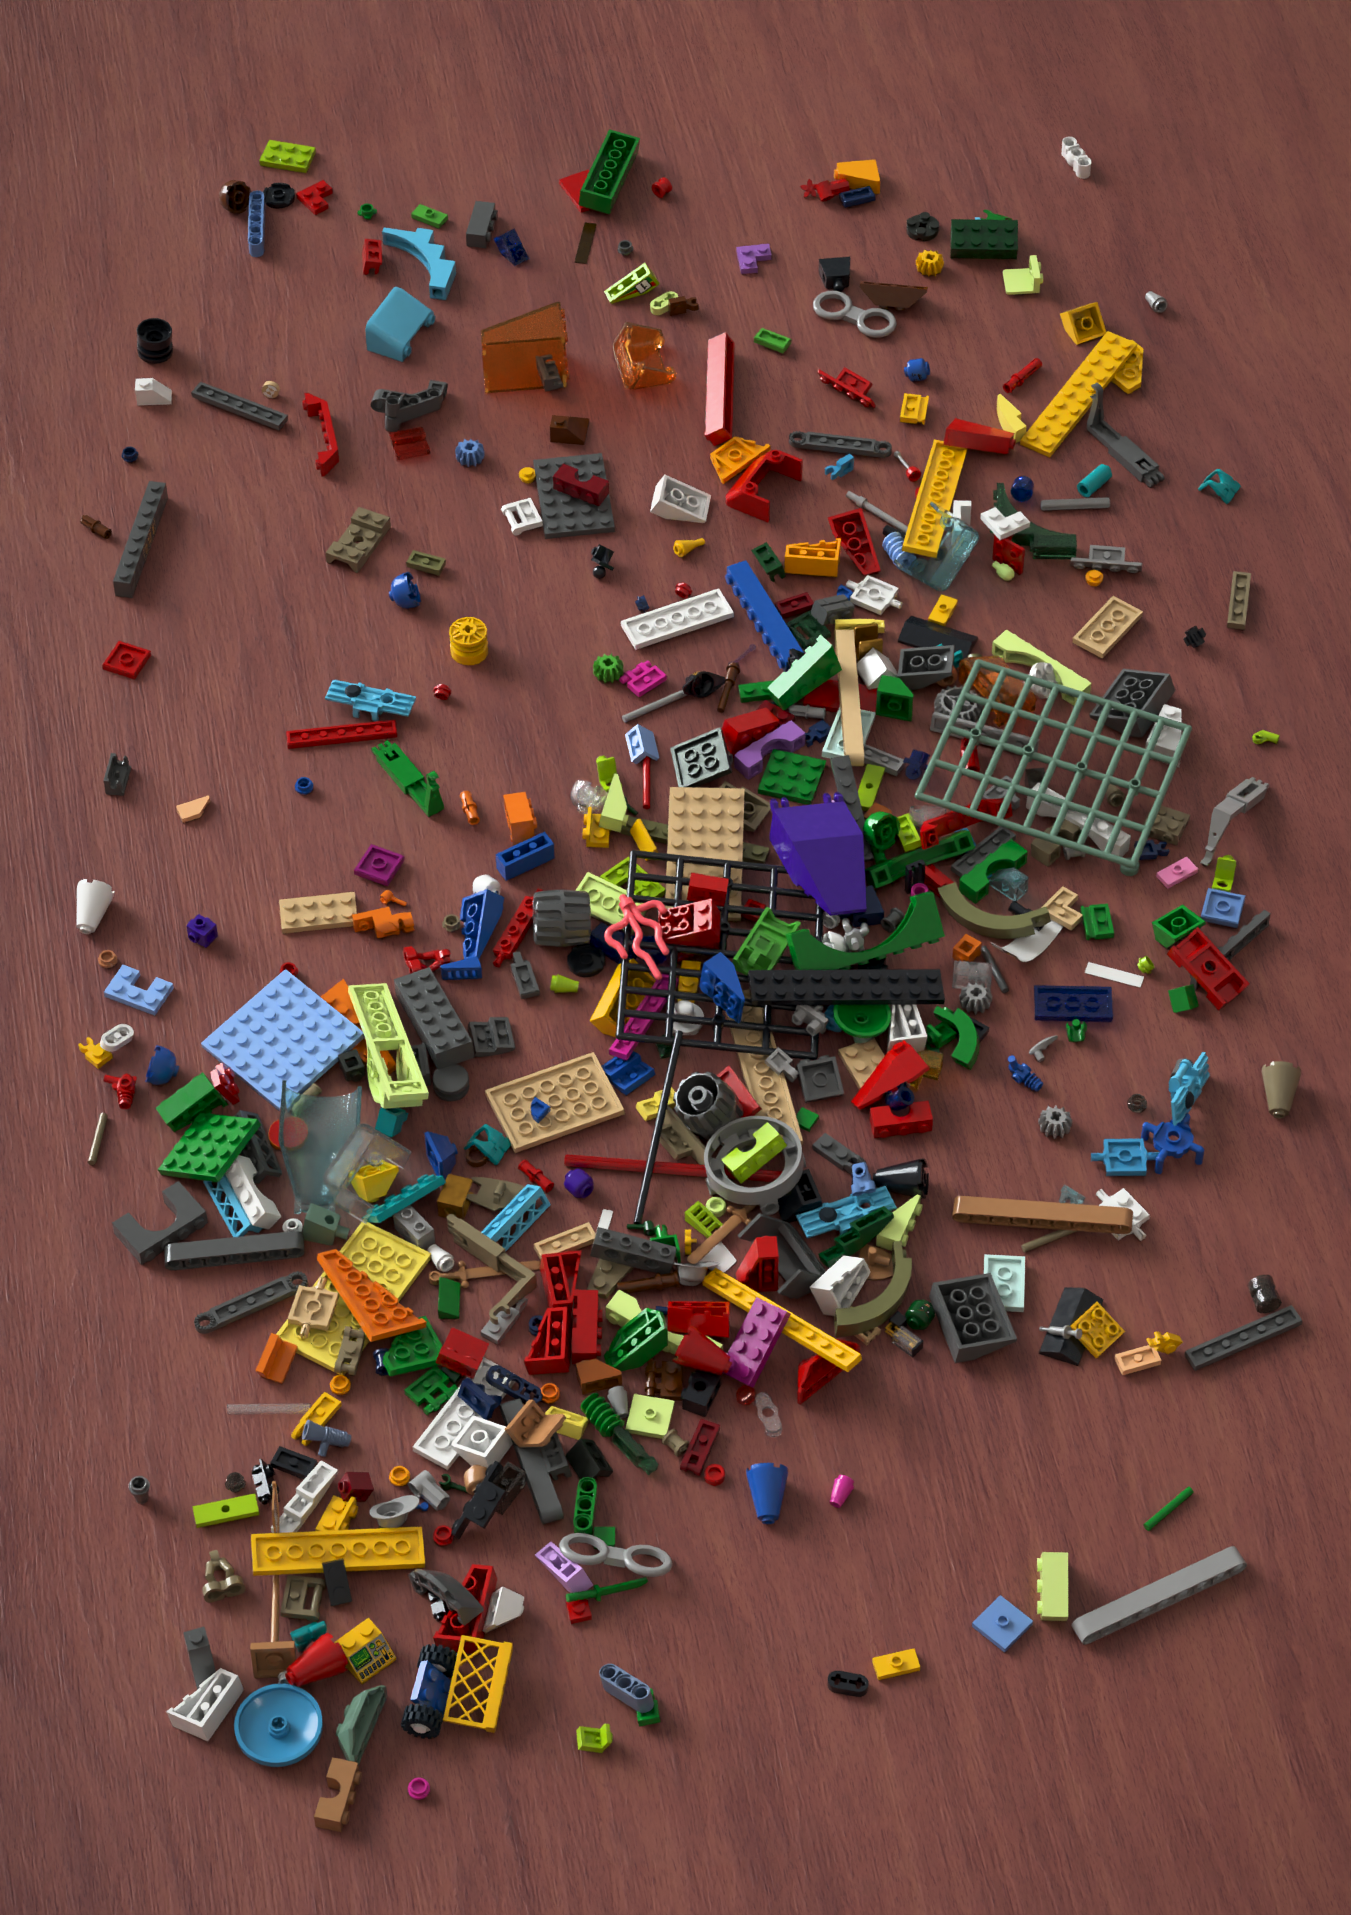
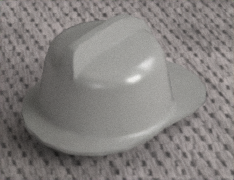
M673 1262V1264L677 1265L679 1283L689 1286L700 1284L704 1280L708 1267L720 1264L718 1262H698L696 1264Z
M406 1495L377 1504L370 1509V1515L377 1519L379 1528H398L405 1523L408 1513L419 1505V1498L413 1495Z

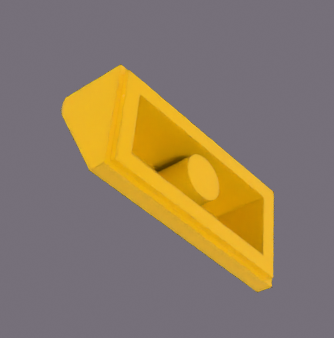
M637 819L630 829V833L640 851L658 853L642 820Z

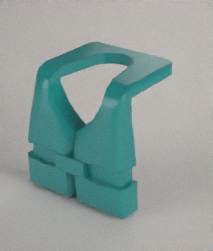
M1216 469L1205 478L1198 490L1201 491L1209 485L1228 504L1241 485L1221 469ZM1215 474H1218L1220 478V483L1214 482L1209 479L1212 478Z
M484 1124L474 1132L464 1146V1149L467 1150L472 1145H475L494 1165H497L503 1158L504 1153L510 1148L511 1143L507 1137L502 1136L501 1132ZM485 1130L488 1141H480L475 1139V1137Z
M325 1621L313 1622L292 1631L290 1636L295 1642L298 1652L304 1651L312 1641L315 1642L321 1635L327 1633V1626Z

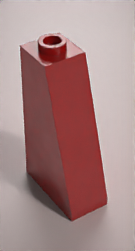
M955 418L946 428L943 445L1008 454L1011 449H1014L1016 439H1014L1015 433Z

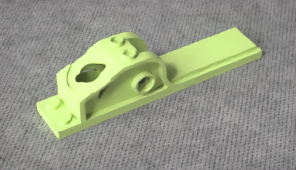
M387 983L349 986L348 993L366 1039L367 1078L374 1101L380 1103L383 1109L422 1106L423 1100L428 1099L429 1092ZM397 1050V1081H392L391 1076L388 1075V1068L380 1051Z

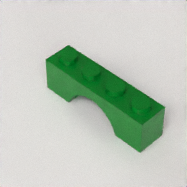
M1012 839L1007 843H1003L993 854L990 853L983 862L976 864L973 870L960 878L959 891L973 903H978L988 895L989 880L987 878L999 871L1015 873L1027 863L1028 851Z

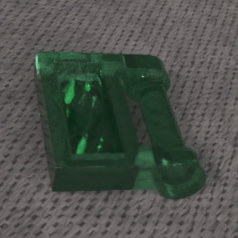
M811 611L786 623L804 650L809 646L813 647L818 642L816 639L820 635L825 639L831 637V632L811 615ZM799 626L804 631V633L809 637V639L806 640V638L796 629V627Z

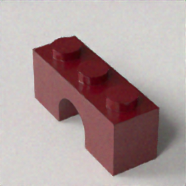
M563 463L553 475V489L590 504L600 506L609 494V481L595 475L588 481H579L578 469Z

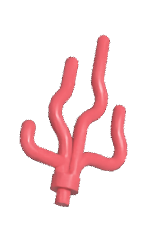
M622 894L619 897V907L624 914V918L606 929L604 934L605 941L609 946L617 950L622 959H627L628 954L620 942L612 938V934L630 924L635 932L632 944L633 952L646 962L655 979L660 980L662 979V974L654 960L647 952L640 948L643 932L638 922L655 930V941L662 954L666 956L670 951L662 938L663 930L661 925L657 921L643 917L641 913L655 907L661 914H665L667 909L658 900H651L636 906L631 897Z

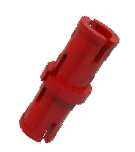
M526 1159L520 1162L518 1169L529 1177L531 1183H536L545 1193L553 1189L554 1183L543 1175L542 1170L536 1169Z

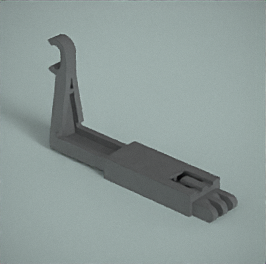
M1099 383L1091 385L1096 393L1090 396L1093 402L1086 429L1108 448V453L1140 482H1144L1148 487H1152L1154 484L1159 483V481H1163L1165 478L1158 471L1159 465L1127 436L1122 437L1103 420V388Z

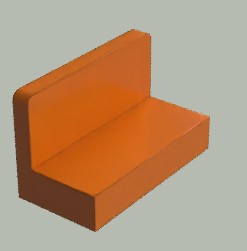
M271 1333L255 1371L260 1377L282 1384L298 1346L282 1340L279 1335Z

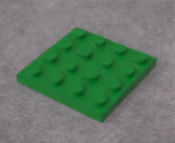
M200 1113L167 1158L164 1159L158 1171L161 1175L219 1182L261 1124L258 1119Z

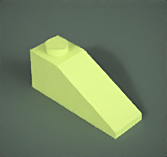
M614 773L602 810L599 827L621 832L622 826L627 825L629 815H626L627 805L619 776Z

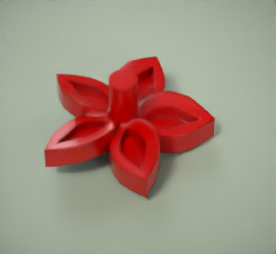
M810 178L807 181V185L800 186L805 191L804 198L809 195L816 197L815 186L817 184L812 185Z

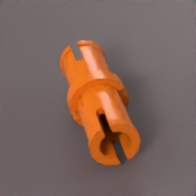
M463 791L460 793L463 812L467 816L468 823L476 825L480 822L476 811L477 805L473 802L470 791Z

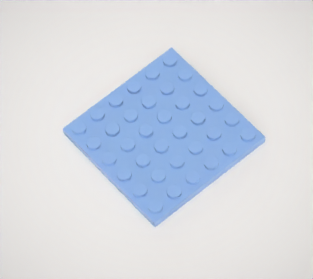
M285 969L201 1042V1045L219 1062L228 1068L230 1067L236 1076L278 1111L282 1112L299 1094L307 1090L339 1061V1054L353 1049L365 1036L362 1030Z

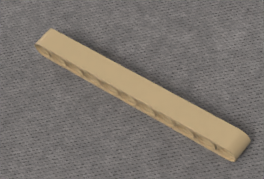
M835 630L836 656L842 668L837 675L844 756L849 755L852 766H864V745L854 630Z

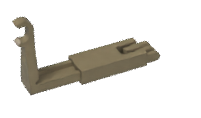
M449 1214L447 1216L448 1231L453 1234L454 1243L495 1271L499 1272L501 1270L517 1281L516 1285L489 1312L490 1321L498 1325V1317L496 1315L500 1311L510 1314V1307L537 1287L536 1274L507 1255L505 1248L464 1220Z

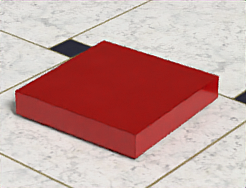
M118 641L103 663L102 668L103 670L135 680L151 657V651Z

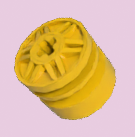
M464 617L453 622L449 629L452 658L462 665H475L485 660L488 655L487 628L485 623L474 617Z

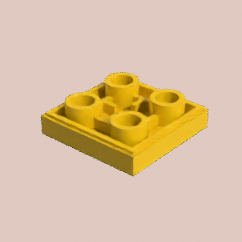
M1098 1301L1070 1326L1074 1331L1077 1328L1082 1330V1337L1078 1340L1095 1358L1099 1357L1125 1332Z

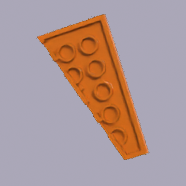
M342 979L323 994L321 998L362 1030L348 993V985ZM364 1038L351 1050L357 1049L364 1066L367 1067V1044ZM388 1050L380 1051L388 1068V1075L396 1070V1062Z
M337 1249L318 1253L317 1261L370 1342L426 1328L427 1322L423 1318L418 1319L413 1315V1310L402 1306L398 1302L399 1299L377 1281L372 1282L368 1278L367 1273L357 1270L353 1266V1262Z

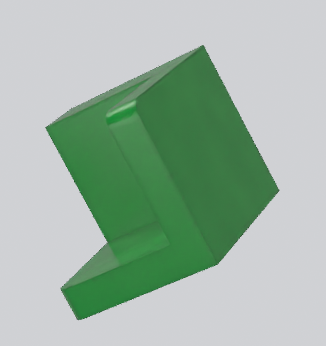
M1193 984L1168 990L1174 1013L1199 1006Z

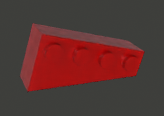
M472 1564L462 1582V1585L481 1604L484 1611L464 1626L457 1619V1611L449 1610L441 1622L442 1625L439 1631H436L433 1636L436 1646L443 1645V1648L449 1647L450 1651L454 1650L458 1653L461 1635L480 1639L484 1638L485 1632L483 1628L491 1595L495 1592L497 1576L493 1566ZM465 1642L463 1650L467 1654H473L478 1648L474 1643Z

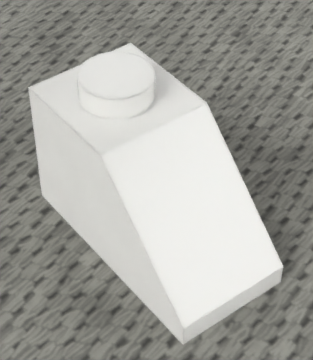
M153 378L136 379L135 394L137 406L172 404L171 389Z
M503 1586L493 1592L483 1631L487 1633L520 1617L524 1610V1596Z

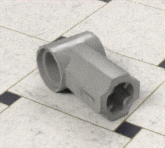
M423 1470L408 1483L412 1493L418 1498H424L436 1511L444 1509L450 1501V1496L436 1484L434 1477L427 1470Z

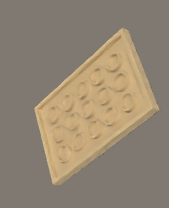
M594 1052L485 1090V1095L515 1153L625 1114L624 1108ZM535 1097L551 1107V1111L539 1123L531 1115V1103Z

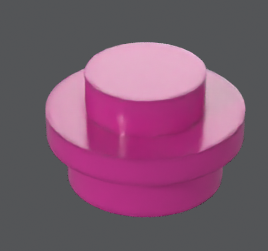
M414 1778L408 1785L410 1797L416 1800L426 1798L430 1792V1785L423 1778Z

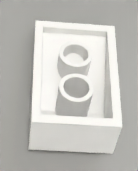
M664 475L655 487L650 512L665 519L705 523L711 495Z

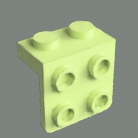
M1037 255L1030 256L1029 268L1003 270L1006 294L1040 293L1043 273H1040L1041 262L1037 261Z

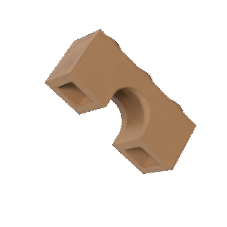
M332 1757L326 1776L329 1788L337 1789L340 1792L334 1798L320 1797L314 1820L316 1827L342 1832L344 1824H348L350 1817L348 1809L350 1804L353 1805L355 1802L356 1792L354 1790L355 1786L361 1782L362 1772L359 1771L357 1762Z

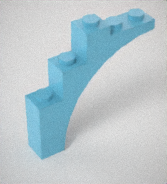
M384 227L382 231L383 244L407 251L420 260L431 277L429 283L430 298L446 300L456 276L455 261L445 260L444 245L434 244V231L417 228L416 232Z

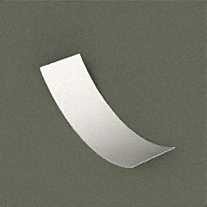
M1051 920L1040 931L1034 928V935L1016 938L1005 947L1001 948L992 942L991 944L1019 961L1028 962L1040 955L1051 944L1063 926Z

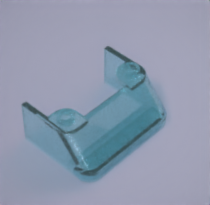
M931 502L930 505L942 515L940 526L948 531L940 543L937 558L931 557L929 561L924 558H917L910 567L897 559L894 560V563L905 573L935 590L945 591L949 588L977 544L979 534L959 517Z

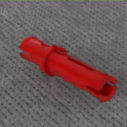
M1034 358L1021 371L1013 374L1011 379L1003 384L1004 391L1011 393L1016 387L1023 385L1029 376L1042 367L1041 360Z

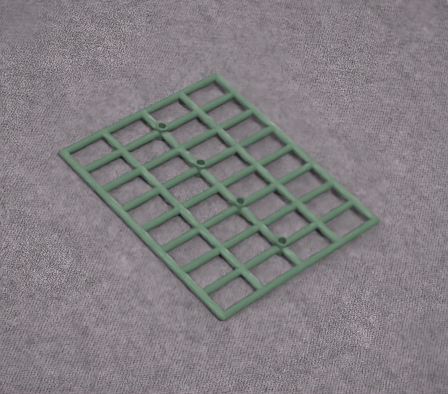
M977 659L917 788L915 798L1129 868H1135L1184 751L1192 727L1188 724ZM980 667L999 673L988 699L969 693ZM1006 676L1025 681L1014 707L995 702ZM1032 684L1051 689L1040 716L1021 710ZM1058 692L1078 698L1067 724L1048 718ZM965 700L985 706L976 727L970 731L954 726ZM1085 700L1104 706L1093 732L1074 727ZM992 708L1011 714L1000 740L981 735ZM1111 708L1130 714L1120 741L1100 735ZM1018 717L1037 722L1028 745H1025L1023 748L1007 743ZM1137 717L1157 723L1146 749L1127 743ZM1044 725L1063 731L1053 757L1034 752ZM1164 725L1183 731L1173 757L1153 751ZM951 733L969 739L958 766L939 760ZM1071 733L1090 739L1081 761L1076 765L1059 760ZM1097 742L1116 747L1106 774L1087 769V764ZM979 743L996 747L985 774L965 768L974 747L979 745ZM1003 750L1022 755L1011 783L992 777ZM1123 750L1143 756L1135 777L1130 782L1113 777ZM1150 758L1170 764L1159 791L1141 786V780ZM1033 759L1049 764L1038 791L1018 785L1027 764ZM935 767L955 773L943 800L923 794ZM1056 767L1075 772L1065 799L1045 794ZM962 775L981 781L970 808L950 802ZM1085 776L1102 781L1091 808L1072 802L1079 783ZM988 784L1008 789L996 817L977 811ZM1109 784L1128 789V794L1118 817L1098 811ZM1015 792L1035 798L1023 825L1004 820ZM1139 793L1156 798L1145 825L1125 819L1134 797ZM1041 801L1061 806L1050 834L1030 828ZM1068 809L1088 815L1077 843L1057 836ZM1095 818L1115 824L1104 851L1084 845ZM1122 826L1142 832L1131 860L1111 854Z

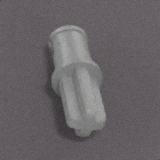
M792 705L789 707V713L805 717V719L818 718L824 720L826 708L810 707V705Z

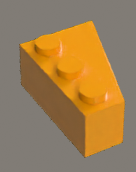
M836 538V541L826 543L825 540H821L819 544L809 545L806 542L786 545L784 572L837 577L841 553V538Z

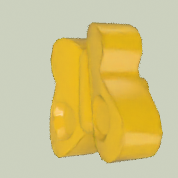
M685 1230V1255H690L691 1244L697 1243V1239H691V1230Z

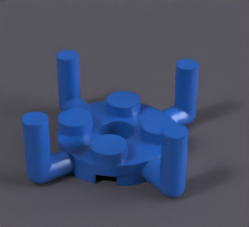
M1186 1113L1183 1120L1177 1126L1173 1125V1120L1167 1123L1161 1122L1157 1126L1148 1122L1143 1123L1141 1138L1147 1141L1149 1133H1154L1153 1145L1156 1150L1160 1151L1156 1157L1155 1173H1162L1164 1160L1167 1156L1181 1158L1189 1150L1196 1152L1195 1164L1201 1165L1203 1163L1204 1148L1193 1143L1194 1137L1189 1127L1190 1114ZM1176 1136L1178 1140H1170L1168 1137Z

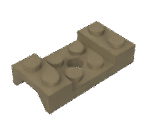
M358 507L351 517V524L338 542L334 541L326 551V562L331 563L335 559L348 563L355 573H358L391 528L390 517Z

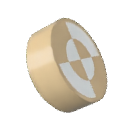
M273 381L265 382L262 387V393L267 398H276L280 391L279 385Z

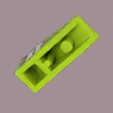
M643 263L604 292L610 303L613 304L646 294L660 283L653 271L646 263Z

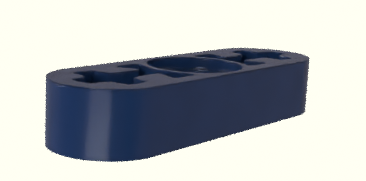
M494 1365L486 1372V1381L491 1386L515 1399L520 1398L524 1404L531 1400L529 1398L531 1392L534 1393L535 1398L533 1400L537 1404L542 1399L539 1387L502 1366ZM495 1372L498 1373L497 1379L493 1378ZM507 1377L508 1379L502 1384L504 1378ZM509 1382H517L519 1390H512L509 1387ZM524 1387H525L526 1389L524 1390V1393H523V1394H520V1392H521V1391L524 1389Z

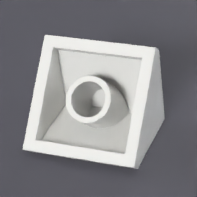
M872 648L857 663V672L868 690L878 688L882 675L898 678V672L889 658L875 648Z

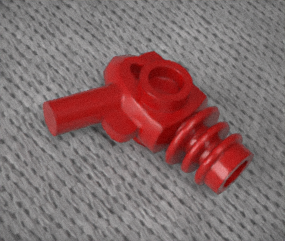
M127 1073L123 1074L121 1078L105 1074L103 1081L111 1083L113 1090H117L119 1107L121 1109H129L133 1102L137 1077Z

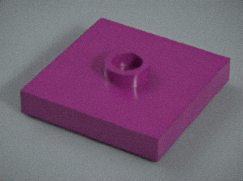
M371 844L354 869V875L388 887L405 861V856Z

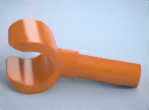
M386 890L380 895V901L383 904H388L392 901L404 907L407 905V902L394 897L390 890Z

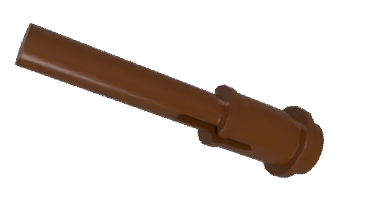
M731 662L726 667L725 686L717 711L720 713L724 712L731 687L735 685L737 674L740 673V666L735 662Z

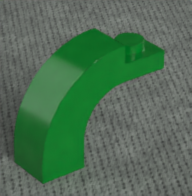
M937 1006L933 1012L936 1019L954 1027L959 1032V1042L951 1055L953 1061L971 1070L977 1060L980 1049L979 1036L972 1020L959 1008L954 1013L947 1007L941 1008Z

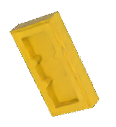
M941 594L928 617V621L946 626L958 604V600Z
M914 1648L872 1658L878 1680L920 1671V1664Z

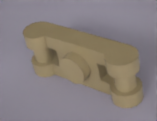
M345 1326L340 1351L335 1362V1373L348 1372L349 1375H356L366 1338L362 1328L356 1330ZM351 1337L357 1338V1342L350 1341Z

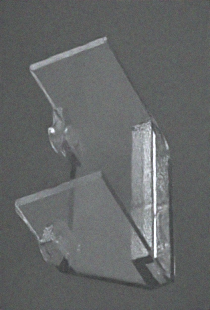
M364 1123L359 1124L325 1171L323 1181L337 1206L366 1224L374 1206L346 1188L364 1162L378 1167L387 1159L404 1169L412 1151L372 1126Z

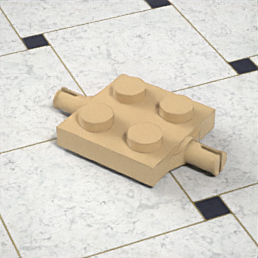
M319 1277L316 1287L301 1285L298 1287L288 1316V1323L302 1326L299 1334L301 1338H308L311 1328L326 1331L329 1329L339 1299V1293L328 1291L324 1288L327 1282L325 1277H323V1280L322 1277Z

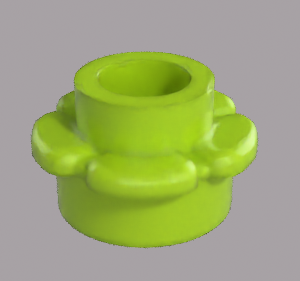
M1148 956L1139 958L1137 965L1140 971L1150 974L1151 970L1155 968L1151 959Z

